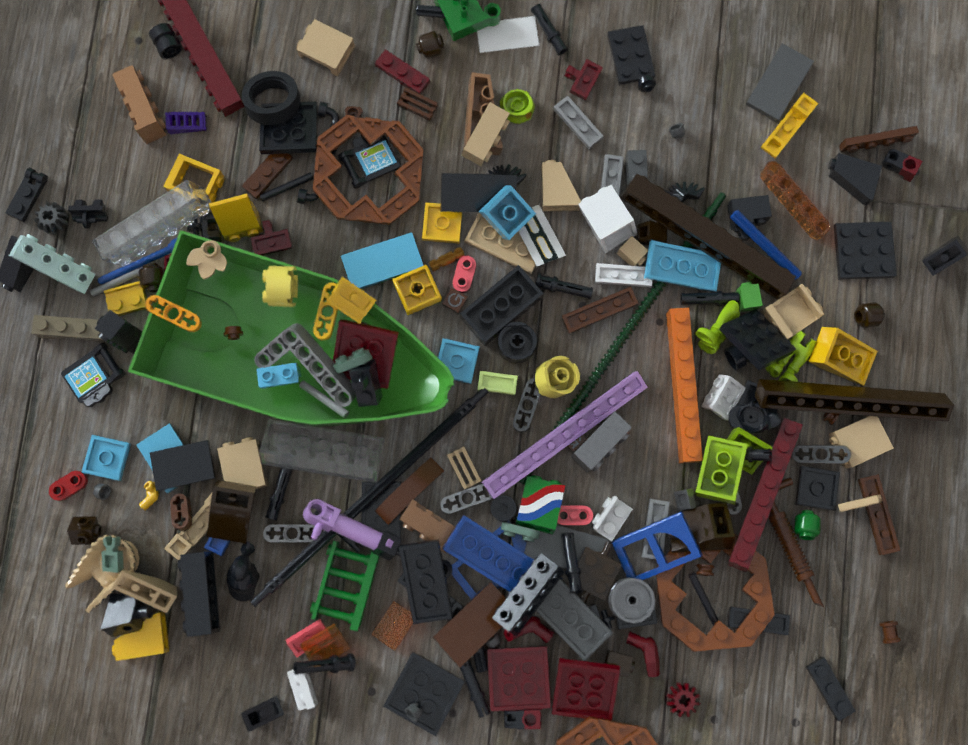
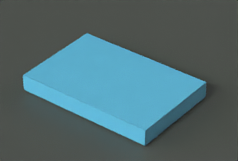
M169 423L138 443L137 447L152 469L150 452L182 446L184 443ZM178 487L166 489L165 492L169 494Z

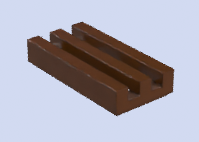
M405 87L400 100L397 101V105L430 121L438 103ZM404 100L429 111V114L405 103Z

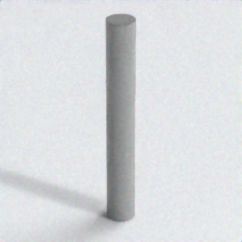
M141 266L91 289V295L95 297L103 293L104 290L114 288L138 277V272L143 267Z
M303 380L300 383L299 387L343 418L348 417L349 411L339 406Z

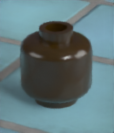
M435 31L420 35L419 43L416 44L419 54H423L426 58L440 55L443 52V48H445L441 34H437Z
M157 263L144 264L143 268L138 272L140 286L143 289H148V292H157L164 275V270Z
M876 302L860 304L854 312L856 323L863 328L879 326L885 316L884 310Z

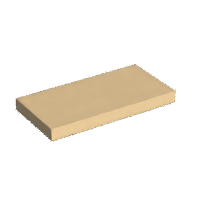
M478 213L464 242L514 267L519 265L524 272L532 275L536 264L520 233L517 232L510 240L503 239L489 222Z

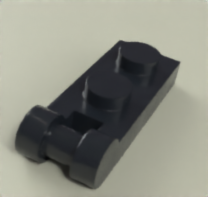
M29 167L25 171V177L5 213L25 223L48 180V176L43 173H37L36 170ZM33 180H36L35 185L31 184Z

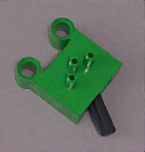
M434 0L436 6L417 5L416 7L417 16L442 18L453 41L488 26H496L499 24L501 17L499 5L490 3L482 11L477 0ZM493 13L496 14V16L492 17L489 16V14Z

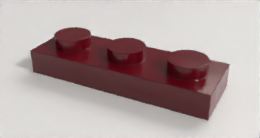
M386 49L375 62L377 68L418 94H421L430 83L428 77Z

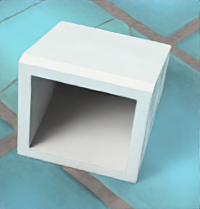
M612 185L601 188L596 194L584 198L578 204L605 254L625 243L631 236L635 237L637 235L634 219Z

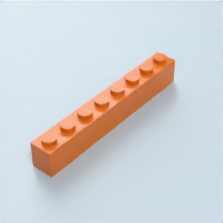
M689 308L669 309L666 316L679 464L698 463L703 461L690 311Z

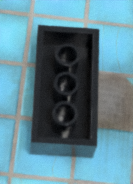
M518 265L460 313V318L480 342L486 346L500 334L506 325L515 322L539 302L544 293Z
M214 552L180 555L178 570L182 574L179 587L180 591L183 592L184 598L181 601L182 612H185V620L183 621L184 633H186L187 637L219 632L220 621Z

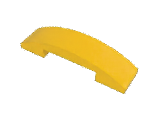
M803 92L760 148L776 158L818 103Z

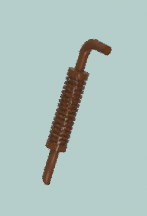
M791 478L782 480L779 490L793 485V480ZM774 502L770 511L772 516L768 519L770 523H773L772 527H775L773 530H776L775 534H778L777 538H780L778 540L779 542L781 541L780 545H783L782 549L785 548L784 553L786 552L787 559H790L789 564L792 563L790 566L793 567V571L795 570L794 574H797L796 579L798 582L803 580L813 603L824 607L810 578L814 576V572L810 570L811 566L808 567L809 562L807 563L806 561L808 560L804 558L806 557L803 555L804 551L801 552L802 547L799 548L801 545L798 544V540L796 541L795 533H792L794 530L790 529L792 526H789L790 522H787L785 511L779 512Z

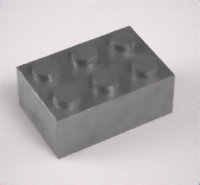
M614 411L577 449L571 458L587 473L590 470L594 472L604 463L601 459L604 456L608 458L617 449L615 445L617 443L621 444L631 435L628 431L632 427Z

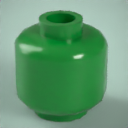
M803 510L802 513L795 516L794 533L800 539L814 540L815 537L820 535L821 519L813 511Z

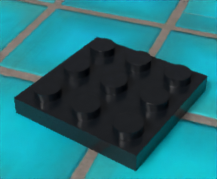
M301 102L297 113L283 123L276 125L260 124V154L316 152L317 102ZM282 103L261 104V107L272 108Z
M892 222L836 223L834 225L838 280L895 278L897 276Z
M757 309L724 323L719 329L759 371L793 354L796 350L791 342Z
M412 652L383 707L436 736L465 680ZM412 703H418L417 707L419 709L422 707L423 709L422 716L416 722L409 719L405 713V709Z

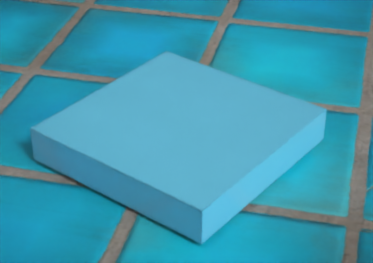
M443 338L438 358L449 368L455 381L471 384L480 346Z
M92 435L82 473L121 481L131 443Z

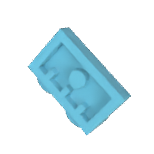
M297 363L257 369L258 386L260 389L298 383L299 377H301V371Z

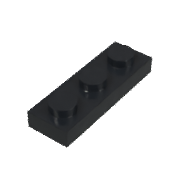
M729 607L728 627L738 628L751 609ZM775 613L762 632L789 635L790 615Z
M821 657L805 666L837 721L856 712L825 657Z

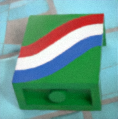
M536 475L527 476L515 525L553 535L556 530L565 485L556 480H542V477Z

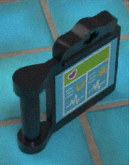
M360 135L353 140V149L338 155L339 160L343 161L355 189L400 168V163L385 136H382L370 146L364 137ZM355 157L365 177L359 178L349 158Z
M105 342L96 346L88 354L61 372L62 377L78 402L84 403L88 407L104 402L106 397L113 392L110 384L126 374L112 358ZM101 354L112 370L113 374L110 377L96 357L97 355Z

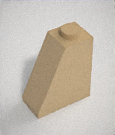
M555 160L542 162V211H579L580 207L578 204L581 203V200L562 163Z

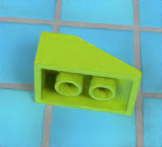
M708 435L695 492L697 497L735 505L748 444Z

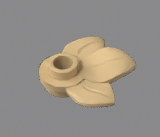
M208 240L202 244L201 248L193 249L190 252L186 264L198 266L201 278L207 279L215 273V270L225 271L227 260L221 253L220 245L216 241ZM210 248H214V252L212 254L208 253V250Z

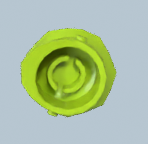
M521 89L510 90L500 100V108L510 113L507 120L511 123L522 124L531 119L535 105L528 91L525 92Z

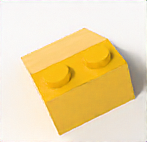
M248 194L209 203L213 216L226 241L237 242L242 237H255L263 232L258 210Z
M822 327L808 362L827 372L864 386L878 351L839 328Z

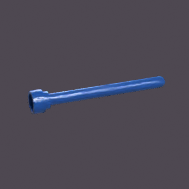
M177 238L171 240L167 247L99 277L98 283H107L144 264L151 263L172 253Z

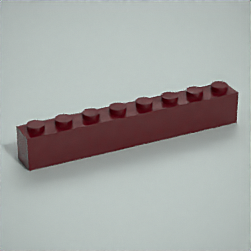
M157 0L160 6H165L166 10L163 12L168 21L172 20L175 24L172 28L176 36L181 35L183 40L180 43L185 52L189 50L191 55L188 58L193 67L198 66L199 71H197V74L202 82L206 81V91L210 97H215L216 101L213 103L217 111H222L226 117L244 108L245 106L187 0Z
M787 418L783 419L772 448V457H770L772 460L766 463L729 559V566L747 573L803 424Z

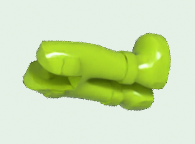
M731 300L724 306L710 330L701 327L695 332L696 336L700 339L698 346L701 350L708 354H715L720 344L726 339V336L719 330L724 323L740 316L739 305L736 301Z
M799 331L789 340L796 348L793 354L766 367V371L775 378L779 377L783 367L787 365L790 358L795 354L794 359L788 365L787 370L781 375L779 381L798 382L794 375L799 372V369L810 357L816 341L811 338L803 346L800 342L803 340L805 333Z

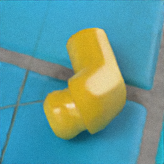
M152 481L145 483L144 488L146 489L147 497L139 503V506L145 511L159 497V491H156L155 482Z

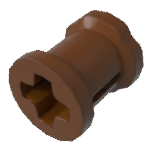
M897 621L879 623L883 630L884 639L882 641L884 644L901 642L896 627L898 625Z

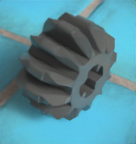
M46 202L45 207L39 205L41 210L35 211V215L38 217L34 218L37 227L46 234L50 232L57 234V229L64 231L62 225H68L65 219L69 217L65 212V208L59 206L56 202L52 204Z

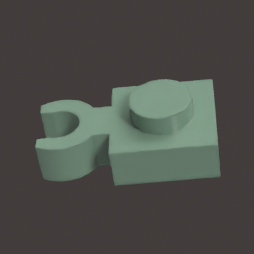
M112 536L104 537L103 544L106 550L102 551V571L121 572L122 569L124 570L123 551H118L121 539L120 537L112 538Z

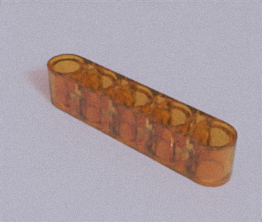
M768 162L760 173L762 181L812 239H821L830 230L828 220L778 162ZM767 170H772L774 175L769 174ZM779 184H784L786 189H782ZM791 198H796L798 203H794ZM804 212L809 213L810 218H807ZM816 226H819L822 232L817 231Z

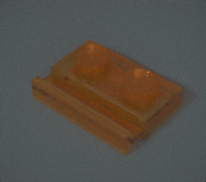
M393 601L371 635L395 651L413 625L411 612Z
M335 623L300 644L309 661L329 659L332 655L339 656L350 649L348 642Z

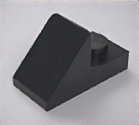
M277 696L241 713L248 733L284 715Z

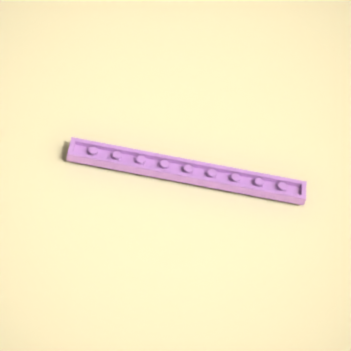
M635 371L482 481L493 499L498 497L645 390L647 385L639 372Z

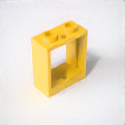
M179 153L163 187L168 193L209 209V203L215 202L216 193L224 184V175L219 169ZM189 165L213 175L202 197L179 188Z

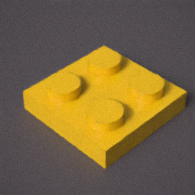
M425 202L422 241L460 244L462 212H441V204Z

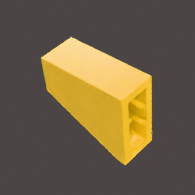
M165 612L155 613L151 618L143 621L142 628L139 631L125 634L115 639L112 646V654L116 661L170 652Z

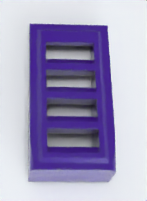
M205 112L165 113L166 129L170 135L207 131ZM196 118H199L200 126H196ZM188 119H191L192 126H189ZM174 120H176V126H173ZM181 120H184V126H181Z

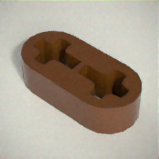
M178 493L170 500L171 521L177 530L186 531L192 525L191 502L187 496ZM180 500H183L184 502L181 503V508H180L177 504L180 503ZM182 518H184L186 521H184L181 526L180 524H178V522H181Z

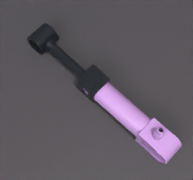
M319 499L310 501L304 509L303 517L305 521L315 526L311 536L313 540H317L322 529L327 532L332 530L372 549L373 554L388 561L395 555L400 556L399 545L402 539L386 531L381 533L341 514L340 509ZM314 508L318 510L319 515H314L311 512V509ZM443 559L447 579L452 574L453 569L450 562Z

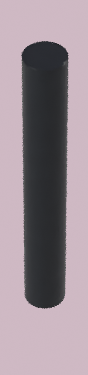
M311 172L260 194L261 200L266 201L314 178Z
M692 572L688 577L714 626L719 619L696 573Z

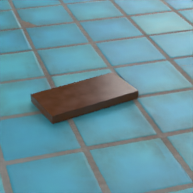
M489 582L432 637L459 668L502 627L492 617L495 615L496 609L504 603L506 598L492 582Z

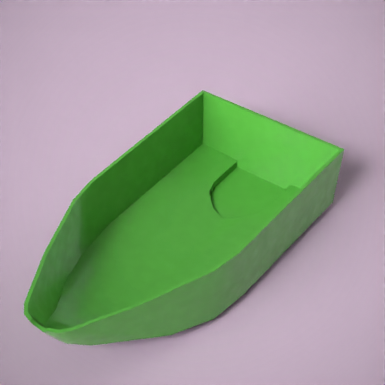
M182 230L179 232L156 295L196 314L202 321L201 328L197 332H188L149 313L128 370L130 373L275 419L311 427L358 424L434 412L447 404L449 401L447 397L448 392L454 386V377L449 368L407 328L374 303L367 315L362 319V322L371 326L399 332L390 385L388 389L381 388L383 396L378 405L358 407L357 399L355 398L350 405L343 407L349 411L348 417L343 418L299 387L300 383L304 380L332 399L291 350L271 366L297 363L301 371L299 382L260 389L257 378V369L259 367L255 364V356L292 324H301L333 360L339 320L356 321L338 310L332 336L325 341L316 338L313 333V327L324 286L328 283L338 284L339 281L332 277L296 267L297 271H293V274L298 275V296L293 298L292 302L296 303V306L271 307L268 306V303H263V291L266 290V282H263V271L268 270L269 266L293 265L217 242L221 247V253L226 257L225 271L215 270L211 277L202 279L198 266H189L186 264V261L193 249L201 248L202 244L210 239ZM214 248L208 250L209 254L214 252ZM158 301L156 303L153 302L152 306L154 308L157 307L164 311L165 308ZM327 306L322 310V315L325 317H330L333 314L332 307ZM171 309L168 313L170 319H176L179 315L178 309ZM183 317L182 320L189 324V328L191 325H196L194 318L189 320ZM320 319L324 324L322 329H318V332L323 336L324 333H328L325 328L327 321ZM240 326L244 335L240 336L239 340H228V337L223 336V332H225V327ZM291 331L292 336L296 338L295 333ZM277 343L278 347L280 349H283L282 346L279 343ZM304 347L305 351L307 353H310L309 349L307 347ZM317 362L318 366L323 368L322 364ZM330 377L331 381L336 383L335 379ZM343 392L344 396L349 398L348 394Z

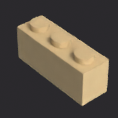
M490 102L464 147L461 156L479 166H482L484 161L488 162L493 153L490 151L492 146L496 147L501 139V136H499L500 131H505L510 122L507 120L510 113Z

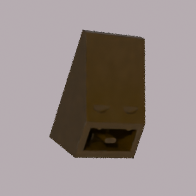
M222 480L216 481L213 486L207 537L247 543L256 486Z
M727 503L705 504L683 512L700 551L732 549L735 535ZM669 534L672 553L690 552L684 542L676 536Z

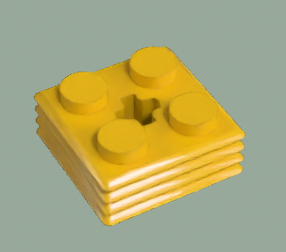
M427 265L393 279V284L407 315L442 301L441 294ZM414 287L422 288L420 290L421 293L417 294L414 292Z

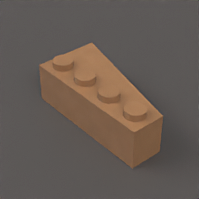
M131 65L113 73L112 75L122 97H125L123 101L129 111L131 120L135 124L134 128L144 142L149 144L166 136L167 134L164 130L166 124L163 118H159L157 115L160 111L155 101L151 102L150 100L152 94L148 86L144 87L142 81L145 79L141 71H136L134 66Z
M472 72L469 79L464 147L490 102L494 104L492 82L488 74ZM501 139L496 147L492 146L490 150L493 152L492 155L500 156L503 150Z

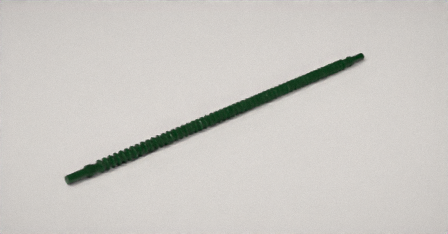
M720 192L713 204L707 208L706 214L702 216L709 219L715 216L718 212L717 209L727 196ZM683 241L684 245H681L682 247L693 248V245L687 241ZM656 281L657 284H653L654 288H650L651 292L647 293L648 297H644L645 301H641L642 305H639L638 310H635L636 314H632V319H629V323L625 324L626 328H622L623 332H620V336L616 337L617 341H613L614 345H610L611 349L607 350L608 354H604V359L601 358L602 362L598 363V368H594L595 372H591L592 376L588 377L589 381H585L586 385H582L583 389L579 390V394H576L577 398L573 399V403L569 404L570 408H566L567 412H563L564 416L560 417L561 421H557L558 425L554 426V429L575 415L576 411L580 410L579 406H583L582 402H585V398L589 397L588 393H592L591 389H594V385L598 384L597 380H601V375L605 374L604 370L607 371V366H611L610 362L614 361L613 357H617L616 353H620L619 349H622L623 344H626L625 340H629V335H632V331L636 330L635 326L638 327V322H641V318L645 317L644 313H648L647 309H651L650 305L654 304L653 300H657L656 296H660L659 292H662L663 287H666L665 282ZM533 470L531 473L526 475L518 482L522 485H525L527 476H531L535 470Z

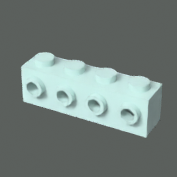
M29 234L27 236H19L9 254L10 257L80 293H86L95 276V273L91 272V267L83 263L80 265L74 263V258L67 254L62 256L57 254L56 248L48 244L42 246L37 243V238Z

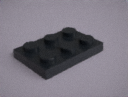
M644 25L608 31L607 36L618 84L638 82L645 75L655 78Z

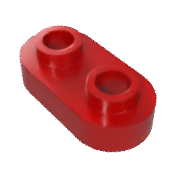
M72 471L50 485L49 495L57 501L66 500L87 486L88 477L81 471ZM75 477L78 478V482L76 484H74L73 479ZM58 487L61 488V492L59 494L56 493V489Z

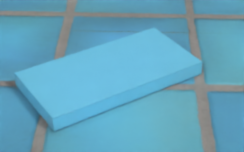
M412 232L341 255L348 280L360 289L396 278L424 266Z
M651 240L649 242L644 278L717 292L721 263L701 250Z

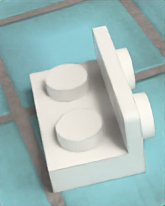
M718 375L713 382L711 390L705 396L701 407L711 410L723 420L728 421L730 410L737 405L746 387L731 376Z
M615 495L605 500L602 505L604 510L601 515L597 513L591 522L594 524L591 529L611 542L633 510Z
M293 670L288 671L287 675L298 710L306 708L308 710L315 707L318 701L309 673L295 675Z

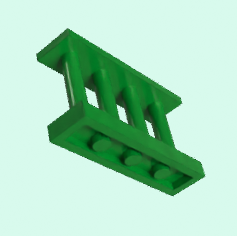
M333 541V544H329L326 555L329 558L317 600L312 602L310 608L311 619L316 620L319 614L347 621L348 624H351L350 630L359 631L380 556L373 554L372 551L371 555L367 554L366 556L338 548V541ZM335 556L364 563L367 566L365 574L362 573L360 575L332 567ZM330 575L359 582V585H362L360 593L353 594L327 587ZM324 595L354 602L353 604L356 605L355 612L349 614L321 606Z

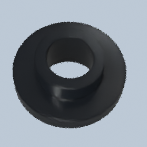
M645 75L638 81V89L641 92H650L656 86L655 79L650 75Z

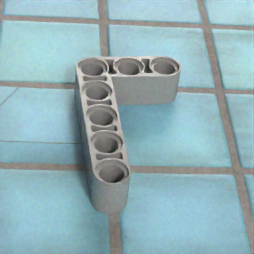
M295 323L289 326L255 356V364L259 368H265L273 365L291 350L339 406L346 407L356 398L351 381L343 372L336 373L333 367V360L301 324ZM291 331L295 333L296 338L292 336ZM277 343H279L283 349H280ZM304 347H307L310 353H307ZM317 362L321 363L323 368H320ZM330 377L334 378L336 383H333ZM343 392L348 394L349 398H346Z

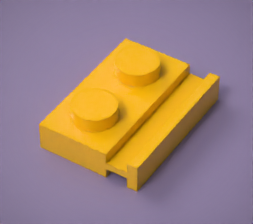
M342 276L326 301L360 324L376 302V299Z
M140 281L104 290L108 311L112 310L119 316L146 309L145 302L147 298L145 290L140 286Z

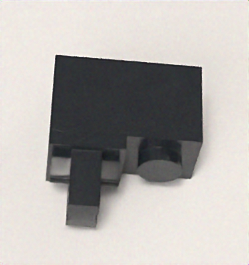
M768 195L731 199L727 204L731 230L738 232L739 238L743 241H748L750 237L730 218L734 211H740L756 226L766 224L772 217Z
M957 235L924 256L922 262L932 276L967 256L968 248Z
M374 359L349 371L358 407L376 406L383 396Z

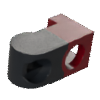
M890 149L882 162V166L887 170L895 171V173L904 176L905 180L911 182L923 161L901 151Z
M541 709L504 711V728L541 729L542 727Z

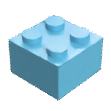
M505 185L479 210V213L506 240H510L536 214L511 185Z

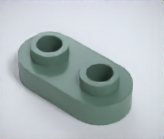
M360 348L354 351L353 355L348 357L342 355L336 358V363L333 364L336 373L344 372L371 360L372 356L369 350Z
M502 522L500 529L504 530V535L515 537V534L523 535L522 539L534 542V539H539L540 531Z

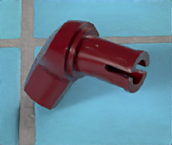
M532 616L517 637L506 629L504 630V636L507 641H512L525 634L534 633L548 643L554 632L540 623L539 617Z
M630 631L626 644L642 650L648 677L659 676L660 661L655 640L652 637L645 638Z

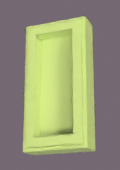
M480 371L477 390L480 391L486 388L488 392L515 395L518 376Z

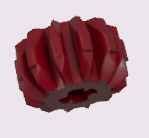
M677 682V689L671 686L670 690L673 693L666 694V697L672 699L667 701L666 704L667 706H672L670 711L672 713L677 712L678 717H682L683 713L686 717H690L689 710L696 713L697 710L694 708V705L700 706V702L695 701V699L700 697V694L694 693L696 688L694 686L689 688V683L685 682L682 688L681 683ZM682 695L687 698V700H684L685 704L679 702V699H682Z

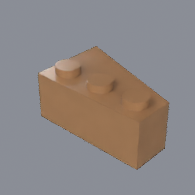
M412 499L399 519L404 522L403 527L411 532L414 529L420 532L419 537L425 541L439 539L441 551L446 553L442 548L455 529V526Z

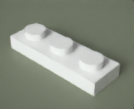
M596 264L595 283L652 287V280L644 278L645 267Z

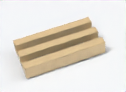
M465 447L447 455L464 490L481 482ZM462 452L476 478L474 481L460 456ZM452 457H457L469 481L468 484H465Z
M880 494L841 503L838 504L841 512L878 504L882 501Z

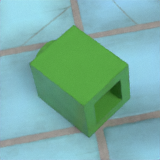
M752 282L742 283L736 290L739 293L738 305L740 312L758 310L763 306L759 284H752Z

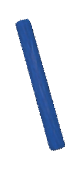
M736 210L732 213L730 218L779 266L788 269L791 274L795 275L794 280L802 275V272L740 211Z

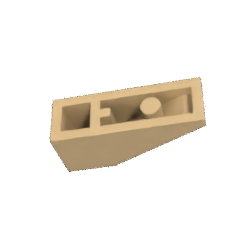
M123 569L112 585L113 589L165 613L168 612L177 598L176 586L156 577Z

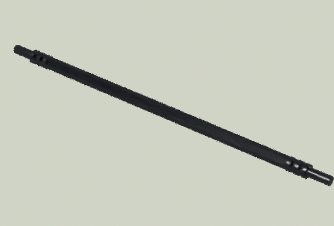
M486 388L481 389L471 399L468 398L446 420L347 509L343 515L352 519L358 516L458 422L476 407V404L489 393ZM332 530L330 532L323 531L317 540L311 542L264 585L265 588L250 601L251 604L256 607L269 594H273L278 590L281 585L338 533Z

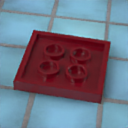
M340 319L333 362L336 363L335 359L342 355H346V357L353 355L352 353L360 348L369 350L372 356L371 360L375 359L380 386L381 388L388 389L399 332ZM351 369L344 371L345 376L351 381L349 373Z
M547 646L487 649L490 712L551 708Z
M559 658L552 715L583 719L595 717L612 721L620 666Z

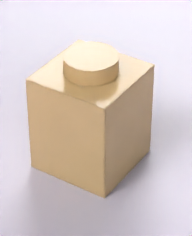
M631 236L618 250L617 255L630 266H641L647 260L648 250Z

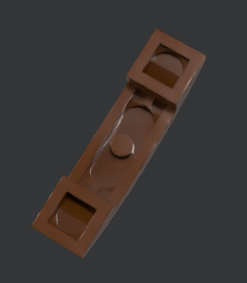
M429 458L375 512L389 525L403 512L412 499L417 498L444 470L432 458Z

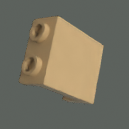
M314 19L312 24L307 26L305 36L299 40L296 49L300 58L303 59L305 56L329 68L331 74L338 77L355 44L352 37Z
M803 284L761 311L764 317L786 339H789L824 315L822 306L815 302L810 289Z
M878 416L864 417L829 434L831 445H845L851 450L850 460L841 464L846 469L893 449ZM840 449V452H838L841 460L848 456L843 449Z
M253 437L242 439V443L234 444V442H227L222 444L223 447L217 448L224 481L256 486V489L269 486L268 479L265 478L258 440H253Z

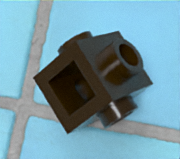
M96 516L72 517L67 529L71 545H91L92 542L97 541L98 536H101L102 527L98 524Z

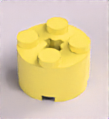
M269 266L268 270L263 271V282H266V290L263 291L262 296L263 303H268V306L271 307L296 306V303H292L293 298L298 296V275L293 274V271H297L296 267Z
M556 356L542 363L536 368L535 383L539 393L549 398H559L571 393L580 381L577 365L565 356Z

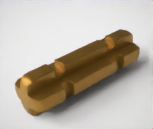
M461 247L456 248L454 252L450 251L438 257L437 260L429 261V266L432 271L440 269V266L444 267L455 262L456 259L459 260L465 256L464 251Z

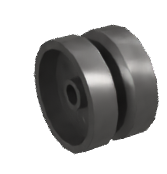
M630 577L620 579L612 585L609 591V608L616 617L625 622H642L654 610V592L641 579ZM630 597L635 598V602H632V604L629 603Z

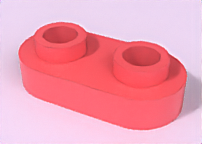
M463 256L458 260L453 278V288L460 293H466L471 288L476 270V261L473 257ZM469 262L470 266L464 267L463 264ZM460 280H464L466 283L464 285H460L458 282Z
M564 505L560 508L557 523L559 525H587L593 519V512L588 506ZM561 512H565L567 514L566 519L560 518ZM581 512L586 513L585 519L579 517Z

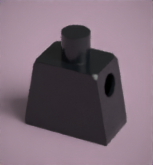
M111 593L101 630L111 637L137 632L142 628L143 620L153 616V609L151 606H147L146 603L128 595Z

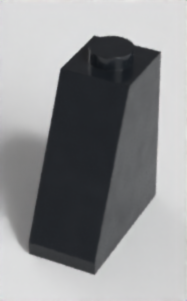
M838 153L835 158H831L828 169H830L829 177L861 204L867 206L873 201L882 166Z
M12 235L0 267V282L3 283L2 288L10 292L16 290L21 293L34 269L9 256L18 240L17 237Z

